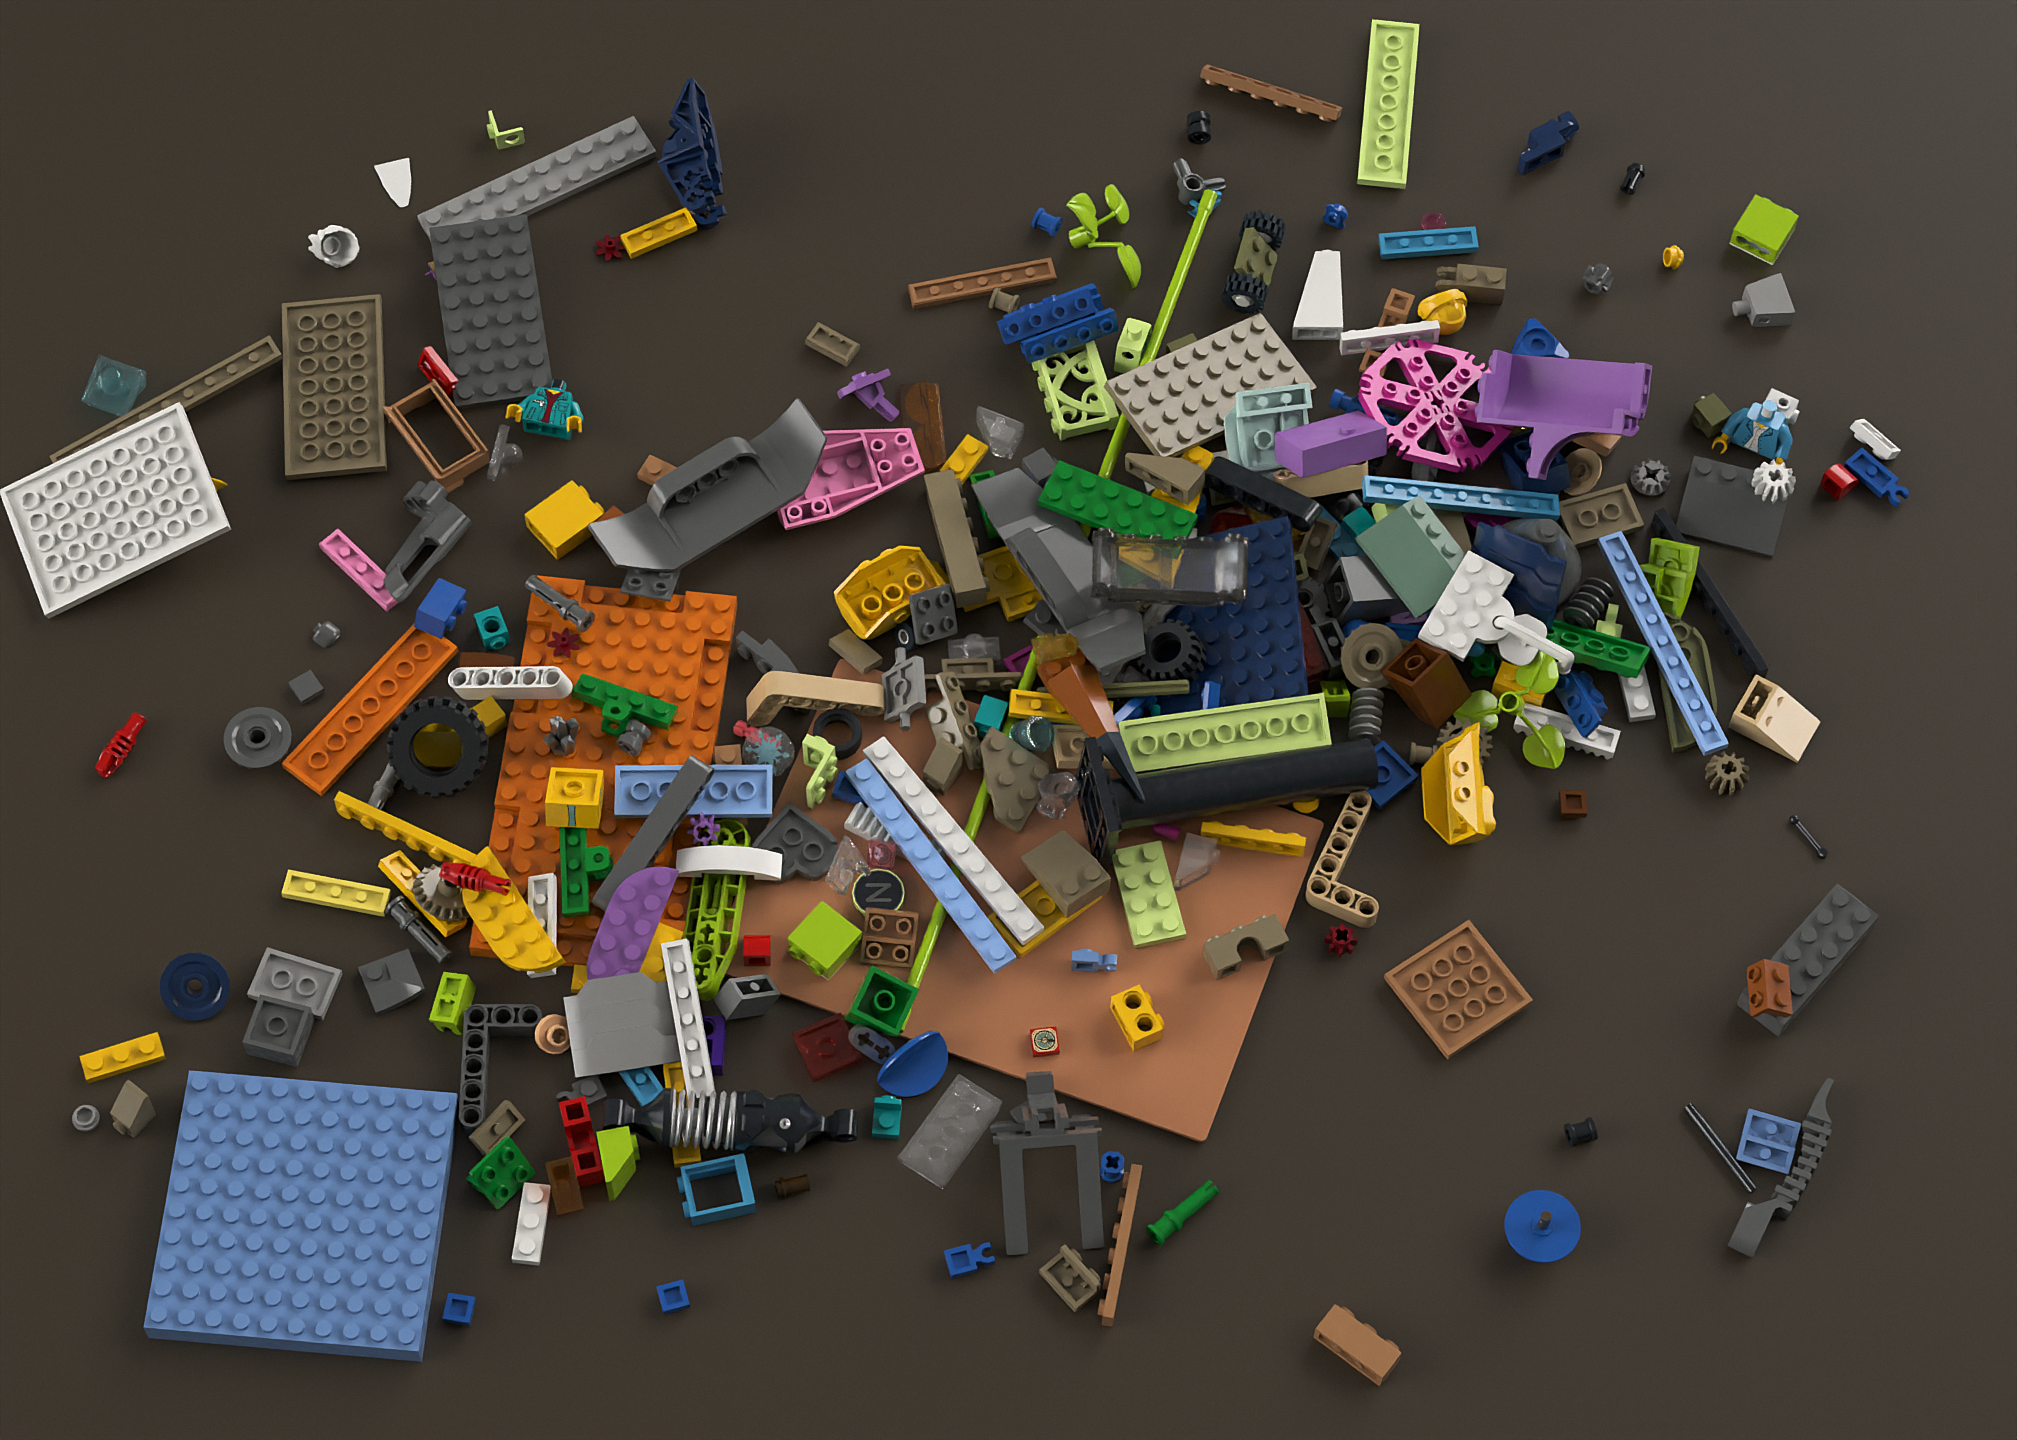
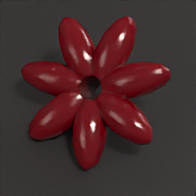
M605 234V242H595L600 247L596 251V255L605 254L607 262L612 258V254L618 259L622 258L619 251L625 250L623 244H618L621 240L620 236L612 240L609 234Z
M568 628L563 630L562 635L552 632L555 640L547 643L548 647L555 648L553 652L554 657H557L563 651L566 658H570V649H580L579 645L573 643L579 638V635L569 636Z

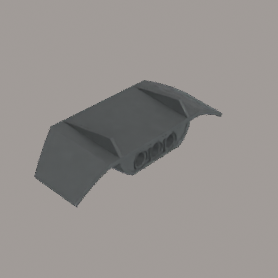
M796 399L782 416L762 434L748 442L740 437L724 439L659 478L652 486L647 497V503L619 517L589 523L588 528L615 567L654 572H677L804 495L828 438L800 399Z
M1018 467L971 485L999 536L1073 643L1095 668L1102 672L1146 654L1141 614L1075 520L1038 506V499L1044 490Z

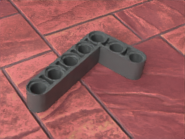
M474 1004L466 1009L463 1028L459 1119L463 1132L468 1136L486 1120L490 1037L535 1036L536 1027L541 1019H543L541 1010L536 1005ZM476 1017L483 1018V1021L475 1024L471 1022ZM503 1017L510 1018L509 1022L504 1024L498 1021ZM530 1017L537 1019L536 1022L531 1024L526 1023L525 1020ZM474 1042L483 1043L479 1048L470 1047ZM472 1067L481 1068L479 1072L474 1074L468 1072ZM471 1092L480 1093L478 1097L473 1099L467 1097ZM470 1117L479 1118L473 1124L466 1123V1120Z

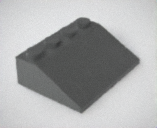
M1694 456L1676 527L1682 536L1773 558L1789 496L1787 495L1786 500L1783 502L1777 498L1774 504L1769 498L1763 501V495H1755V487H1752L1751 482L1754 478V470Z

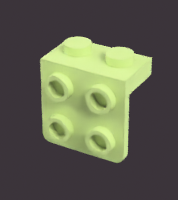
M807 734L802 742L804 764L816 769L806 787L807 806L813 809L816 803L820 804L826 794L825 787L828 782L832 783L836 778L838 758L835 755V746L828 744L820 736L813 737Z

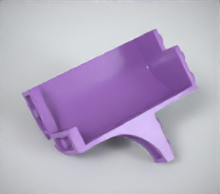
M1493 350V355L1489 358L1491 373L1483 372L1482 378L1478 381L1480 397L1479 403L1475 407V417L1477 422L1482 424L1534 428L1529 439V445L1532 449L1531 458L1527 460L1526 469L1529 473V478L1546 480L1553 458L1564 445L1573 439L1589 434L1631 437L1639 430L1638 420L1644 419L1648 404L1652 365L1637 362L1630 364L1515 355L1500 350Z

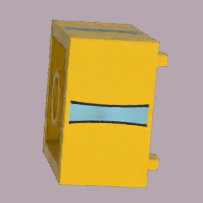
M551 767L545 800L546 826L599 829L604 798L603 770Z

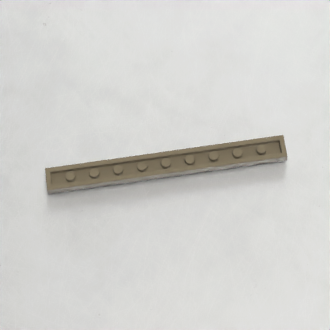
M267 336L49 457L52 463H55L178 402L181 403L185 412L283 359L282 354L271 337Z

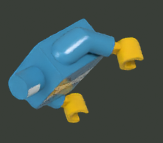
M1766 400L1763 404L1755 402L1749 409L1743 408L1733 413L1721 430L1723 433L1721 437L1714 439L1712 449L1717 442H1721L1724 444V448L1720 454L1724 453L1728 446L1727 440L1731 437L1730 442L1772 460L1777 457L1776 464L1780 465L1784 462V459L1787 460L1793 439L1789 427L1785 425L1786 416L1776 411L1777 404L1775 402Z

